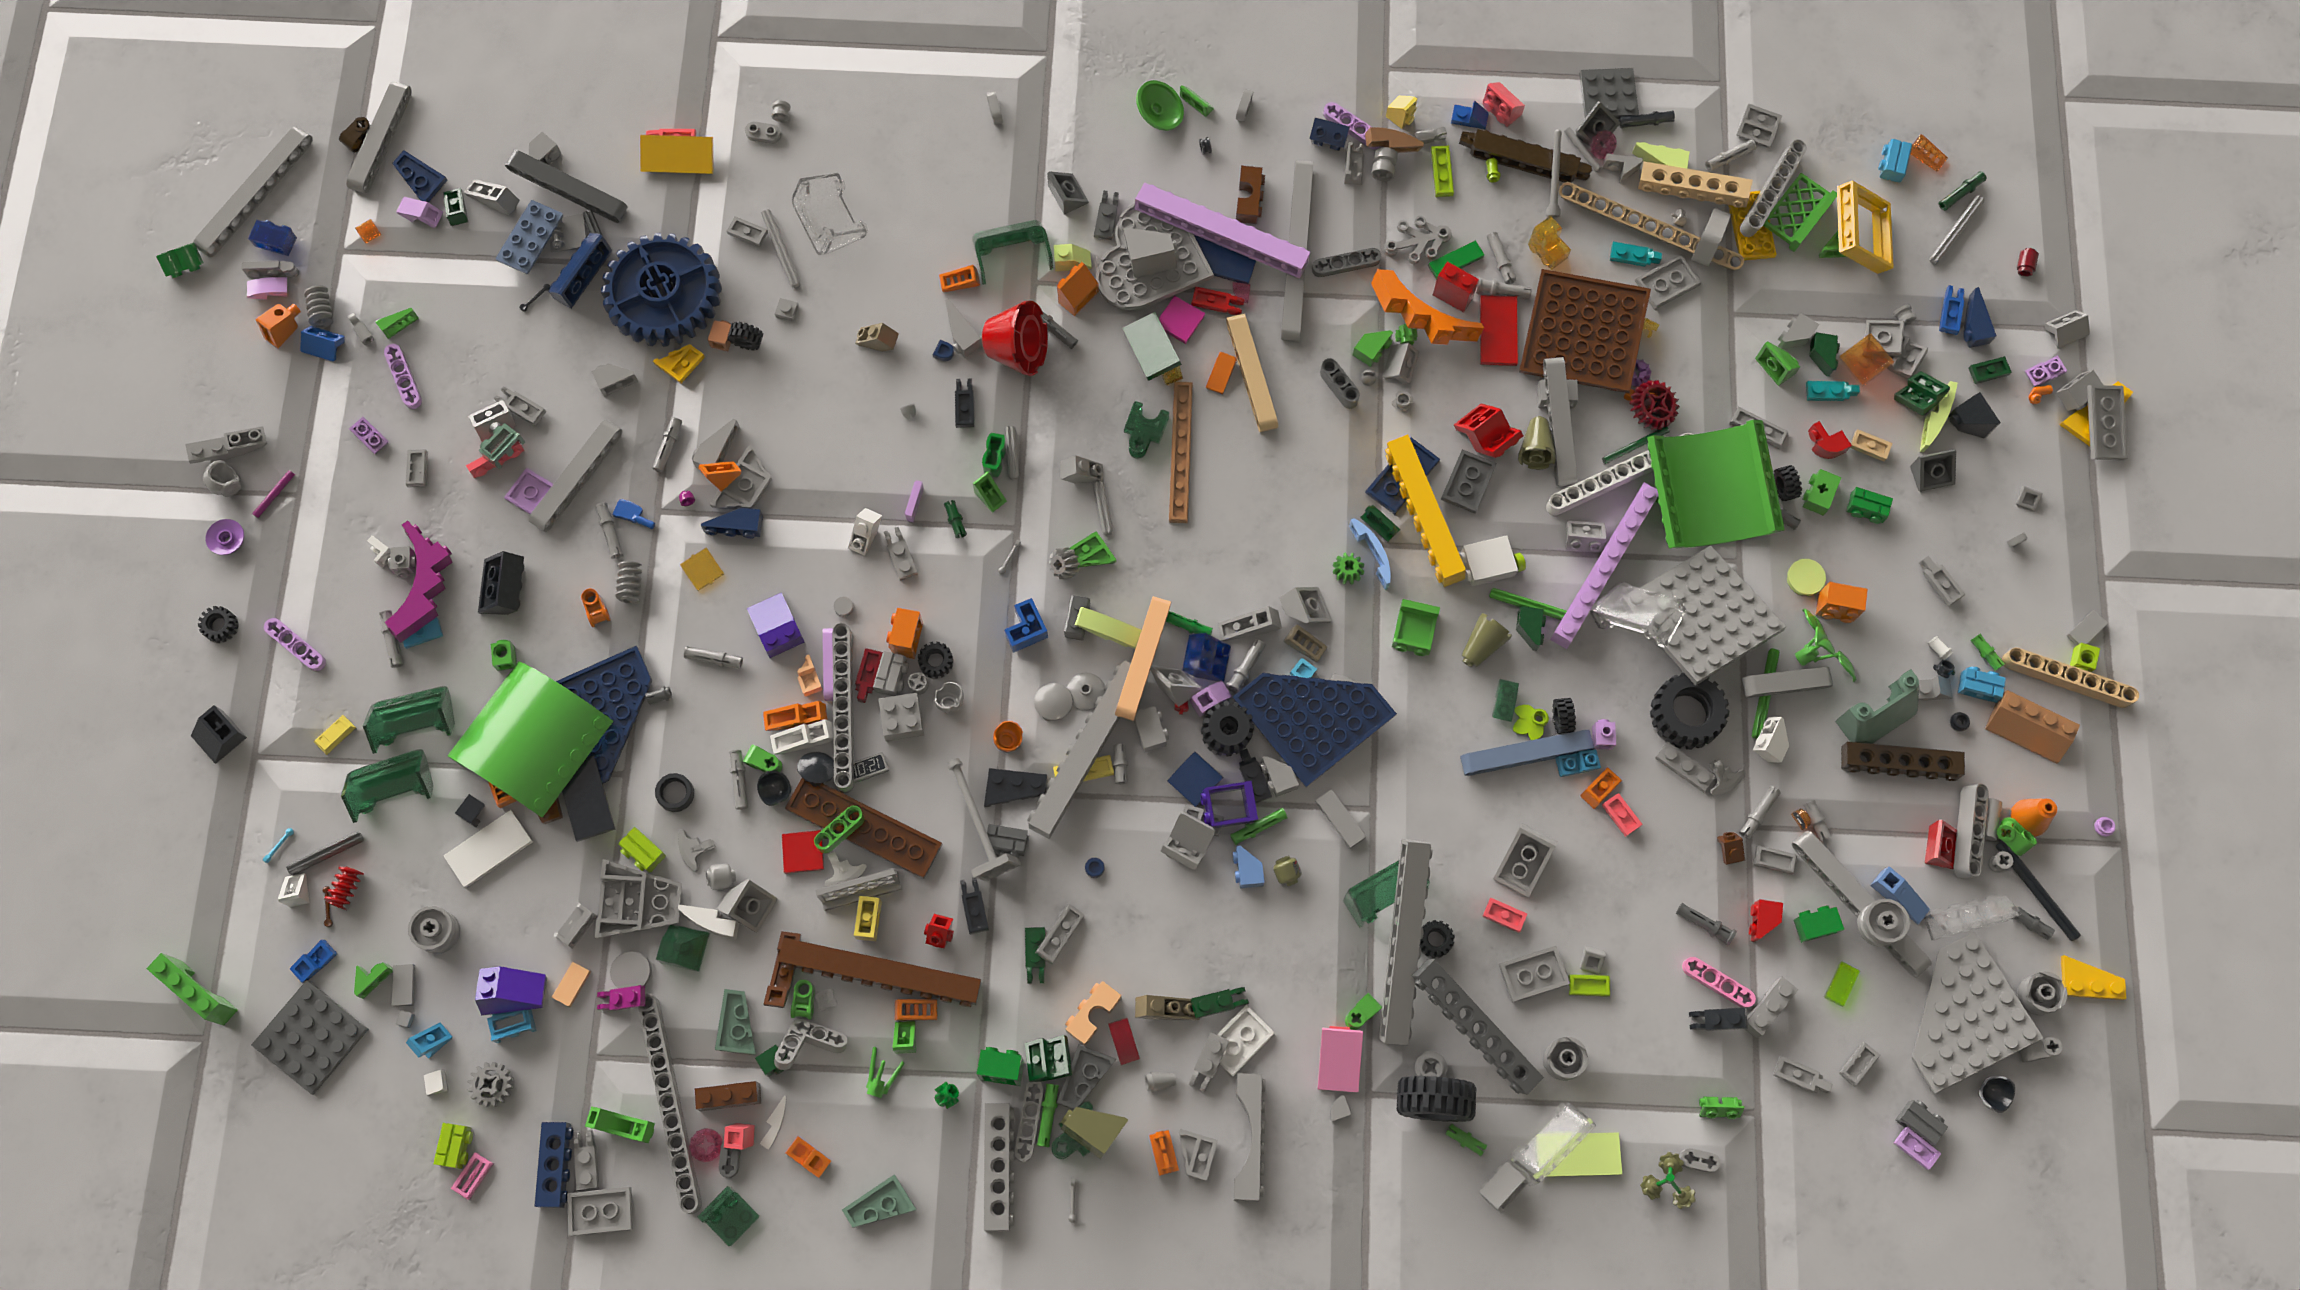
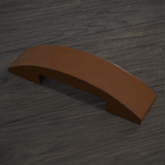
M781 931L777 947L778 953L770 986L768 985L764 1006L785 1007L796 967H794V970L784 969L778 963L783 938L801 941V934Z

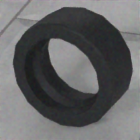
M670 773L663 776L657 782L655 797L665 810L680 812L688 808L692 803L694 788L684 775ZM677 781L682 783L686 788L685 798L676 804L668 803L663 796L664 788L671 782Z

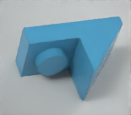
M440 1022L410 1037L406 1044L418 1058L423 1055L430 1058L452 1039V1035Z

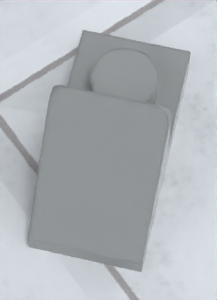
M1606 154L1603 169L1620 171L1619 183H1621L1639 170L1643 158Z
M1938 675L1933 679L1919 680L1918 701L1953 698L1950 679Z

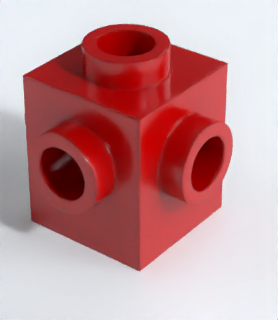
M934 913L930 923L926 924L924 935L927 936L925 944L945 949L947 942H951L953 939L954 930H951L953 918Z

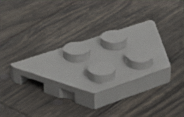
M750 446L747 447L736 464L740 468L741 474L722 492L720 490L717 492L710 503L712 508L753 509L772 481L770 474Z

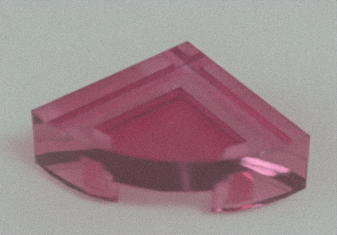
M1233 282L1232 289L1234 295L1245 300L1244 303L1248 304L1251 284Z

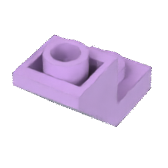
M403 197L396 213L411 222L418 219L435 228L443 211L428 202Z

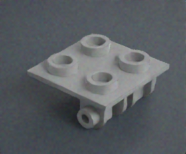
M584 214L566 216L561 219L550 237L551 253L580 248L582 240L586 238Z

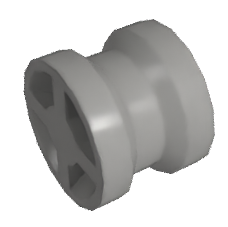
M781 100L773 102L772 107L774 111L771 115L772 119L777 122L789 121L790 115L788 112L791 108L790 104Z
M1910 304L1903 305L1893 312L1898 321H1905V325L1917 318L1912 313Z
M916 672L908 678V685L912 693L921 695L927 691L928 681L924 674Z

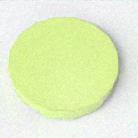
M1800 559L1794 562L1787 572L1788 585L1799 595H1815L1824 587L1826 582L1824 569L1819 563L1811 559Z

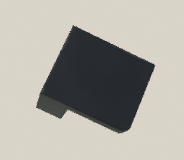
M468 794L455 814L476 828L481 822L477 819V816L483 810L485 804Z

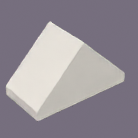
M305 873L285 877L278 898L280 903L288 907L310 903Z

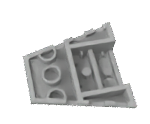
M603 859L595 939L679 924L680 910L678 905H680L682 883Z

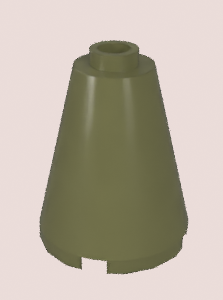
M1537 416L1529 422L1518 453V461L1521 465L1523 463L1528 465L1529 469L1549 468V464L1555 463L1556 454L1549 422L1544 417Z
M1484 613L1479 616L1461 655L1464 658L1462 661L1469 667L1480 665L1512 637V634H1508L1509 631L1493 618L1491 621L1487 620L1486 617L1488 615Z

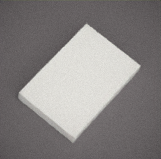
M1247 1005L1217 1034L1229 1040L1220 1065L1232 1077L1275 1034Z

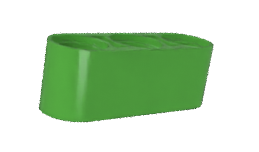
M858 806L848 807L819 832L814 839L817 849L824 854L830 853L858 829L865 819L861 809ZM852 813H859L857 820H850ZM844 826L842 833H835L836 827ZM829 839V844L826 847H820L821 840Z

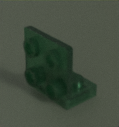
M727 1186L697 1217L731 1247L759 1218V1215L732 1187Z

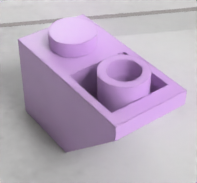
M1219 681L1193 695L1189 702L1199 717H1201L1210 709H1213L1214 705L1222 704L1230 699L1232 695L1224 683Z

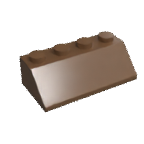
M2007 690L2003 693L2002 699L1995 704L1985 729L2058 764L2073 743L2080 724Z

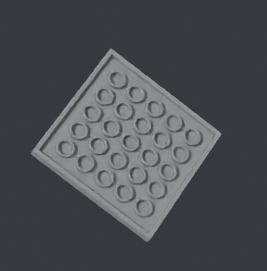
M1711 545L1625 596L1621 601L1695 686L1780 634L1786 628L1783 622Z

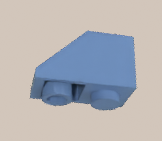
M1236 846V852H1233V863L1237 864L1238 871H1235V881L1239 883L1240 889L1264 886L1262 862L1242 846Z

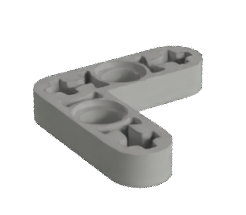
M797 1019L791 1024L775 1054L774 1064L780 1070L789 1069L793 1065L804 1042L833 1053H842L847 1046V1037L840 1032L810 1021ZM821 1033L824 1035V1038L816 1039L813 1035ZM794 1041L798 1045L796 1047H789L787 1043ZM785 1053H787V1054H788L787 1059H785L784 1061H781V1060L785 1057Z

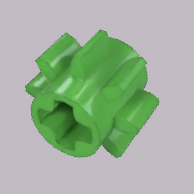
M1406 324L1398 327L1399 330H1396V342L1413 345L1414 341H1417V329L1408 328Z

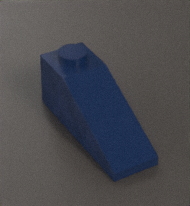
M1979 287L1975 288L1969 295L1963 337L1969 348L1990 344L1997 336Z

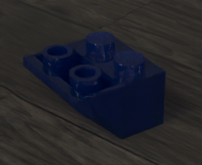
M1207 633L1189 635L1182 671L1196 678L1224 682L1231 646Z

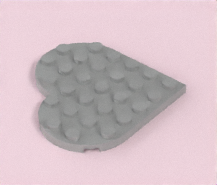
M1135 203L1121 214L1115 228L1117 246L1110 249L1102 257L1096 272V280L1099 283V291L1103 298L1111 305L1124 310H1139L1149 307L1214 278V274L1192 233L1135 210ZM1128 227L1171 234L1172 241L1176 240L1179 260L1176 261L1177 268L1134 278L1123 228Z

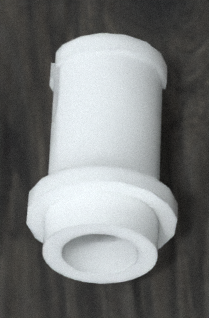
M1938 636L1928 643L1939 655L1940 659L1946 660L1953 654L1952 648H1948Z

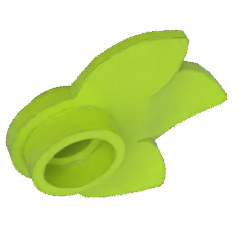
M1519 705L1514 708V712L1519 719L1515 722L1513 731L1517 734H1528L1530 740L1539 739L1543 735L1544 726L1549 721L1548 713L1543 709H1534L1530 705ZM1540 716L1542 721L1538 722L1535 717Z

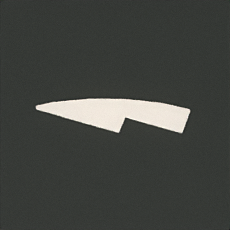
M786 1096L782 1098L766 1121L771 1125V1128L760 1144L767 1149L771 1147L780 1129L784 1116Z

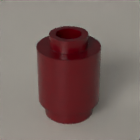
M2025 248L2020 251L2017 264L2019 275L2029 277L2036 271L2039 253L2035 249Z

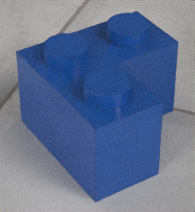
M1032 598L1014 605L1015 613L1020 623L1004 629L1005 636L1013 653L1048 638L1047 629Z

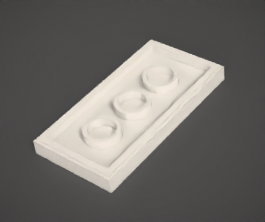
M510 810L446 853L444 858L462 885L467 888L526 848L533 841L514 812Z

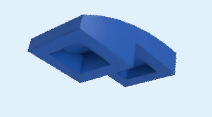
M320 940L308 954H303L291 966L290 970L301 983H304L325 967L338 953L326 940Z

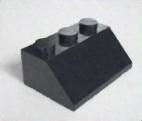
M502 551L484 559L478 606L479 614L509 615L518 611L520 607L519 596L522 589L521 579L525 567L523 556Z

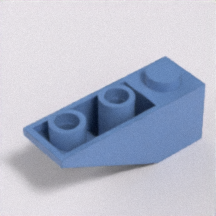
M1891 867L1882 870L1870 884L1884 898L1899 902L1906 909L1909 918L1917 925L1930 911V908L1909 883Z

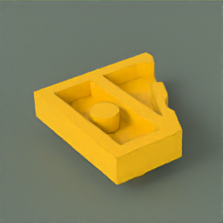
M688 344L680 350L668 353L669 355L664 358L654 359L653 363L682 384L705 356L691 344Z

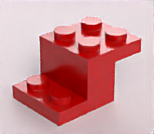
M1482 403L1454 424L1456 431L1467 434L1476 452L1494 458L1502 456L1504 451L1516 445L1524 437L1521 430L1510 427L1502 409Z

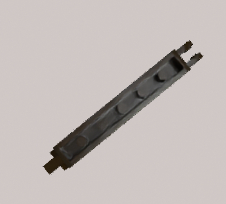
M1477 129L1476 133L1462 131L1459 144L1470 148L1472 157L1485 161L1495 158L1499 165L1552 179L1553 149L1544 148L1538 144L1526 143L1520 139L1508 138L1505 135L1490 133L1487 130ZM1560 152L1559 181L1564 183H1572L1574 179L1586 181L1591 176L1592 166L1580 162L1581 158L1574 154Z

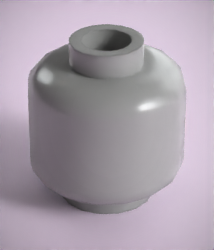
M729 864L711 865L709 870H706L707 886H710L712 890L729 889L732 886V882L736 881L735 870H731Z

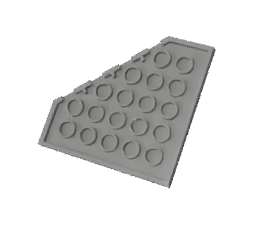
M1975 932L1945 946L1937 954L1912 1055L1913 1062L1933 1094L2043 1039L2038 1028Z

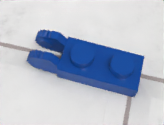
M1948 285L1943 301L1939 331L1957 335L1960 331L1963 313L1964 288L1958 289L1957 297L1955 298L1952 297L1953 286Z

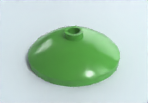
M1151 80L1145 82L1138 89L1136 95L1137 108L1149 125L1159 130L1169 131L1175 129L1182 122L1184 107L1179 95L1172 87L1164 82Z

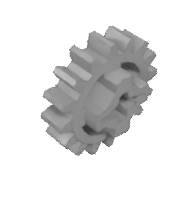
M485 1062L484 1068L477 1066L478 1072H471V1076L474 1078L467 1082L472 1084V1087L467 1089L469 1092H473L470 1098L473 1100L477 1099L476 1103L479 1105L484 1102L485 1107H489L490 1103L496 1107L498 1105L497 1101L504 1103L505 1099L503 1097L511 1096L508 1089L514 1088V1086L509 1084V1082L514 1080L513 1077H508L511 1071L508 1069L504 1070L505 1066L502 1064L498 1066L496 1062H492L491 1066ZM489 1071H497L498 1073H497V1074L495 1073L494 1075H490L488 1072H489ZM490 1080L493 1081V1082H492V1086H493L492 1088H488V1087L490 1086V1083H489ZM489 1093L494 1096L492 1098L483 1097Z

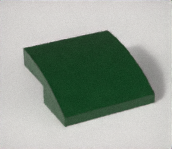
M1920 371L1908 379L1907 386L1894 394V400L1921 415H1925L1943 399L1950 390V386Z
M1066 1035L1048 1040L1040 1038L1025 1043L1029 1082L1048 1081L1072 1075L1068 1037Z

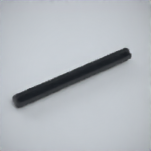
M1999 842L1996 845L1998 851L2008 852L2012 856L2013 865L2011 867L2069 940L2075 941L2081 936L2079 931L2019 856L2005 842Z

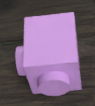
M1601 719L1594 723L1592 726V740L1595 749L1612 750L1616 746L1615 722Z

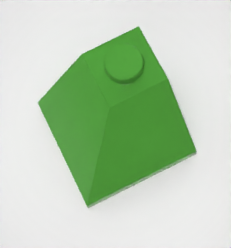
M1768 341L1763 345L1755 358L1778 386L1794 376L1800 368L1798 361L1794 357Z

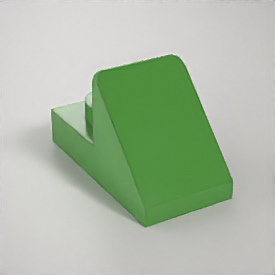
M382 962L375 965L371 969V973L368 974L364 968L357 965L354 994L364 999L393 972L392 967Z

